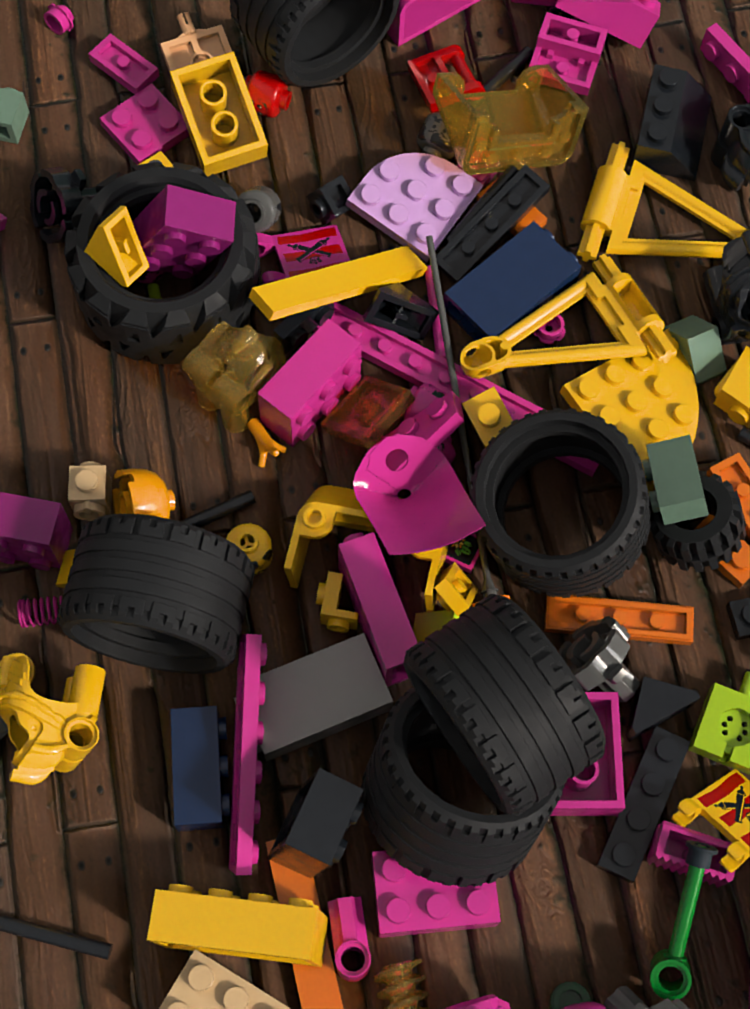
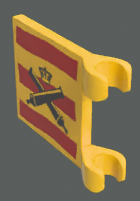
M735 768L692 798L682 800L677 807L679 811L673 814L671 818L677 825L687 827L701 814L730 840L732 844L728 846L727 854L719 861L730 873L734 872L750 857V780Z

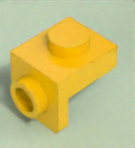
M328 571L326 583H319L316 604L322 605L320 613L321 624L327 625L329 630L345 633L349 629L357 630L359 613L339 609L343 574Z

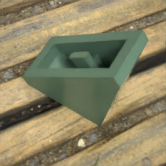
M691 315L664 327L663 331L669 328L670 334L677 340L679 349L693 371L696 386L726 373L727 369L718 326L695 315Z

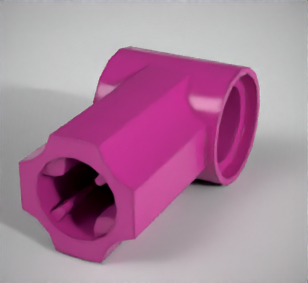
M350 896L328 901L327 906L337 973L348 982L360 981L368 974L371 966V954L368 946L361 896ZM349 951H357L363 956L365 963L360 970L348 971L341 963L342 957Z

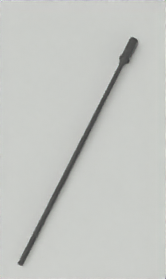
M429 235L426 236L451 389L460 398L433 236ZM463 422L458 427L468 489L470 490L473 489L470 483L473 470L465 423ZM476 531L484 577L483 589L480 593L484 599L490 594L498 595L499 589L495 587L491 579L485 543L478 531Z

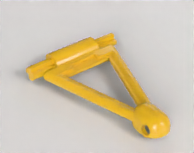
M619 141V144H611L605 165L600 166L597 171L580 224L584 232L577 256L582 257V261L588 262L589 259L595 261L603 237L608 236L610 238L605 254L722 258L724 246L728 242L628 238L644 185L732 240L741 237L743 232L750 229L744 228L635 159L630 174L627 175L624 169L630 148L625 147V142Z
M602 254L599 256V260L592 263V267L604 284L601 283L593 271L499 336L484 337L470 342L461 352L460 366L468 377L481 379L499 373L505 368L646 356L647 349L644 343L647 344L658 362L662 361L664 364L670 361V357L676 356L677 350L663 332L665 327L663 320L631 275L625 272L621 273L612 258ZM585 296H587L617 340V342L531 350L512 351L511 347ZM476 348L472 355H466L469 350Z

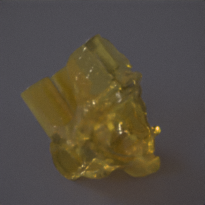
M222 321L210 330L201 343L187 355L183 361L182 369L194 381L199 405L209 411L220 409L224 428L232 433H240L248 428L247 423L250 421L249 406L258 400L257 393L285 365L287 360L282 350V343L273 335L265 336L257 333L249 325H245L243 328L231 327L228 323Z

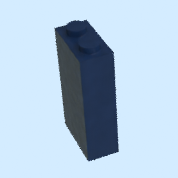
M533 221L444 293L445 312L475 341L484 337L499 336L576 283L582 265L579 264L577 257L572 252L566 251L555 241L554 236L549 230L542 229Z

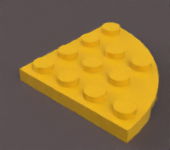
M669 328L663 332L677 350L676 356L670 357L669 362L664 364L662 361L658 362L647 344L644 343L647 349L646 356L611 359L564 384L559 391L572 409H576L577 412L581 413L583 411L590 412L591 415L604 418L605 423H612L627 437L628 444L634 446L641 462L642 460L649 459L647 444L689 434L693 444L696 435L699 402L694 374L679 349L677 340L670 334ZM646 480L648 493L655 490L654 481L647 482Z

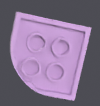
M404 153L387 158L374 166L347 198L345 205L401 245H407L418 257L428 263L430 259L426 236H433L436 252L446 236L452 231L475 200L477 194L481 192L484 185L443 158L425 153Z

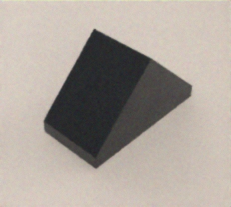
M398 282L377 290L363 315V319L366 322L423 341L439 312Z
M644 676L634 696L625 736L629 742L655 726L692 707L701 697L695 690Z

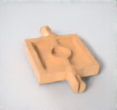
M184 12V17L182 13L177 16L183 33L176 39L160 43L169 72L232 52L222 24L208 29H195L189 12Z

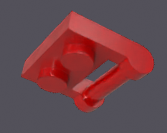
M451 45L407 61L408 71L431 113L467 100L478 102L485 95V88L480 81L474 78L464 60L465 54L459 45ZM446 64L454 67L463 85L456 86L445 66Z

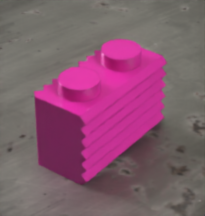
M665 820L657 825L647 856L649 865L655 863L656 867L662 865L664 870L670 868L671 872L677 870L679 875L683 873L687 875L689 864L685 861L689 848L685 845L686 841H699L718 849V854L712 857L710 869H705L702 883L705 881L709 885L715 883L718 888L733 881L735 871L730 873L719 863L721 858L727 854L726 850L732 843Z

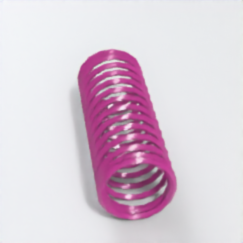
M62 595L59 596L60 605L63 598ZM53 596L54 622L51 616L50 597H46L47 622L44 616V600L42 597L39 599L41 623L38 619L37 600L35 597L33 598L34 624L31 619L30 599L27 598L26 601L25 599H19L17 613L20 626L22 628H28L30 624L33 627L36 624L42 626L43 622L45 625H49L50 622L54 625L57 622L58 615L56 596Z

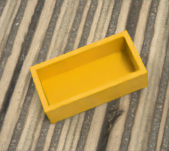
M169 884L168 890L155 889L147 940L170 949L194 951L196 949L203 953L322 967L328 917L319 910V906L313 905L312 900L289 898L287 905L273 900V896L259 893H249L248 900H244L239 896L233 895L232 891L209 888L208 895H202V892L194 891V887L181 884Z

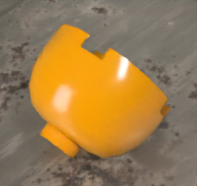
M129 468L117 470L114 474L113 480L120 479L119 488L112 489L114 514H143L169 519L170 511L175 510V496L172 489H167L165 482L155 472L147 469Z

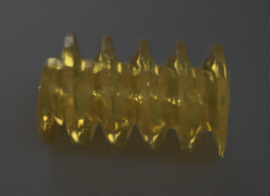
M421 958L384 966L381 972L373 976L375 983L387 985V987L377 993L378 999L390 1001V1004L382 1009H432L431 1007L419 1005V1002L429 996V992L418 990L415 987L426 979L424 974L412 973V969L422 963Z

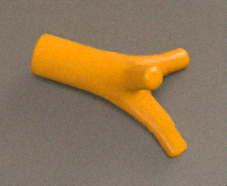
M253 418L247 423V427L259 448V467H265L268 452L275 457L279 455V452H286L287 447L270 437L259 418Z

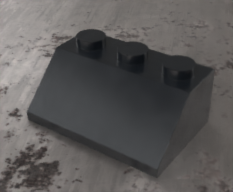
M657 64L654 65L646 92L631 168L635 159L658 174L695 181L712 97L688 71Z

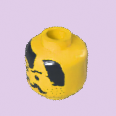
M246 523L234 527L228 533L226 539L242 549L254 565V576L264 572L270 565L273 557L272 542L267 531L259 525Z

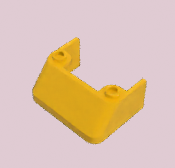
M332 485L321 486L312 493L299 510L284 564V570L290 587L298 588L310 539H321L327 536L334 525L377 533L356 499L354 489ZM449 545L425 552L411 553V555L418 559L431 561L424 593L426 612L435 611L437 601L435 593L437 591L434 589V586L443 572Z

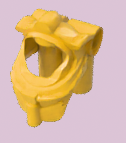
M24 655L19 657L3 656L0 667V716L7 724L8 736L17 749L11 762L16 768L9 774V781L35 785L45 780L54 770L58 772L72 771L95 747L99 740V729L95 723L98 720L97 717L106 671L103 668L91 664L77 665L74 676L66 679L62 702L44 698L33 691L29 680L30 664L28 658Z

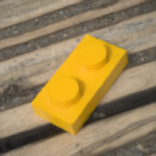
M456 562L452 563L442 572L434 586V589L437 591L435 596L439 603L447 611L453 610L458 617L470 608L478 591L477 587Z

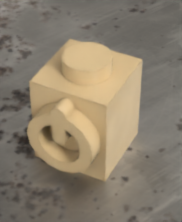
M88 461L81 463L80 466H69L68 502L74 512V517L92 521L98 517L111 514L112 479L106 465Z

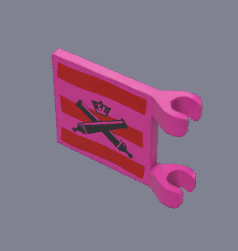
M337 224L273 236L256 233L258 236L259 257L262 258L275 250L283 272H264L262 274L264 284L350 261Z

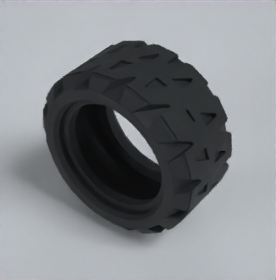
M160 162L132 166L131 173L124 175L117 172L97 184L95 187L97 194L94 197L85 196L72 215L71 220L74 228L66 232L64 249L68 265L67 272L79 308L84 314L87 325L102 342L110 341L114 351L138 361L144 356H149L151 364H179L187 355H192V360L195 361L218 351L225 339L231 342L247 325L250 312L253 313L256 309V305L249 298L252 287L261 285L258 236L255 230L254 219L245 201L239 199L233 187L215 174L207 177L201 168L173 162V167H165ZM167 184L235 201L234 242L219 254L220 259L212 274L197 288L183 295L163 299L135 295L119 286L101 266L84 252L98 225L117 208L126 206L133 221Z

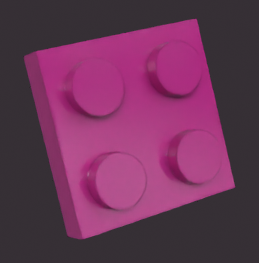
M152 83L99 118L101 126L137 165L159 151L165 153L190 136L183 116Z

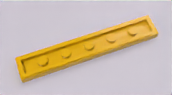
M406 245L252 287L249 298L269 321H273L375 291L384 286L422 277L428 267Z

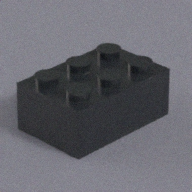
M319 768L299 788L267 859L309 878H312L319 872L323 873L326 868L330 869L333 863L338 864L348 843L342 837L350 825L354 826L363 810L364 803L360 802L359 799L364 789Z

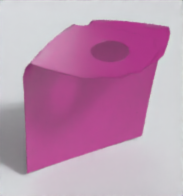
M399 433L385 437L365 454L355 473L353 488L356 499L369 518L389 555L411 554L441 548L457 542L486 526L447 458L437 447L422 437ZM395 449H401L408 455L407 464L400 470H390L386 466L387 455ZM402 489H407L411 492V495L404 499H400L397 496L398 492Z

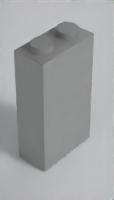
M364 633L260 674V682L265 683L266 695L264 705H259L258 721L263 722L264 738L262 745H257V754L263 752L267 762L389 712L392 709L393 699Z

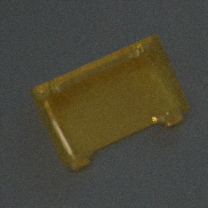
M549 64L534 65L522 71L514 90L464 94L465 81L457 72L437 73L433 87V95L457 163L468 175L504 172L509 165H513L520 170L525 164L531 169L557 166L566 162L575 150L589 110L585 102Z

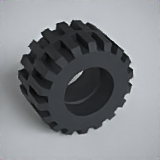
M699 471L708 513L715 516L714 519L702 528L687 530L679 527L683 521L664 525L661 512L653 513L651 506L650 529L658 551L662 557H666L668 563L673 566L678 563L681 570L688 571L690 567H694L695 572H704V567L710 566L711 570L719 568L718 562L723 560L725 563H728L733 559L731 552H739L742 547L740 540H745L746 522L737 491L733 490L732 484L727 480L722 482L721 476L717 474L708 477L706 471Z

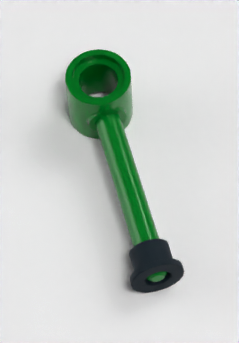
M687 840L685 844L689 848L685 861L689 864L669 948L657 952L650 963V982L654 992L663 999L668 998L671 1001L683 998L691 988V969L684 952L705 869H710L713 855L718 854V849L714 846L693 840ZM666 967H675L680 970L682 975L678 980L669 982L662 979L659 973Z

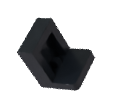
M343 175L306 197L310 202L309 205L313 215L325 225L350 210L345 204L352 191Z

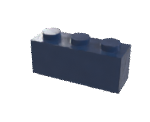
M217 706L170 709L174 826L178 832L225 828L224 817H231L230 793H223L222 779L229 778L228 754L221 755V740L228 739L226 717H220Z

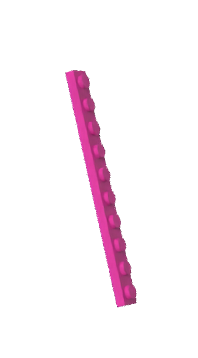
M334 302V314L330 320L362 343L361 357L418 387L424 383H429L447 394L452 391L446 358L392 330L366 322L363 319V315L338 302ZM318 325L313 332H316L321 326ZM454 363L461 404L494 386L513 421L524 418L526 414L538 413L539 410H543V408L485 378L476 379L468 377L463 372L461 366ZM575 456L554 457L593 477L599 466L598 463L586 458Z

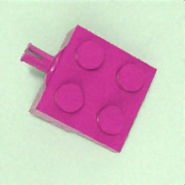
M546 12L527 70L526 79L588 96L605 45L608 29L587 24L575 16L573 19Z

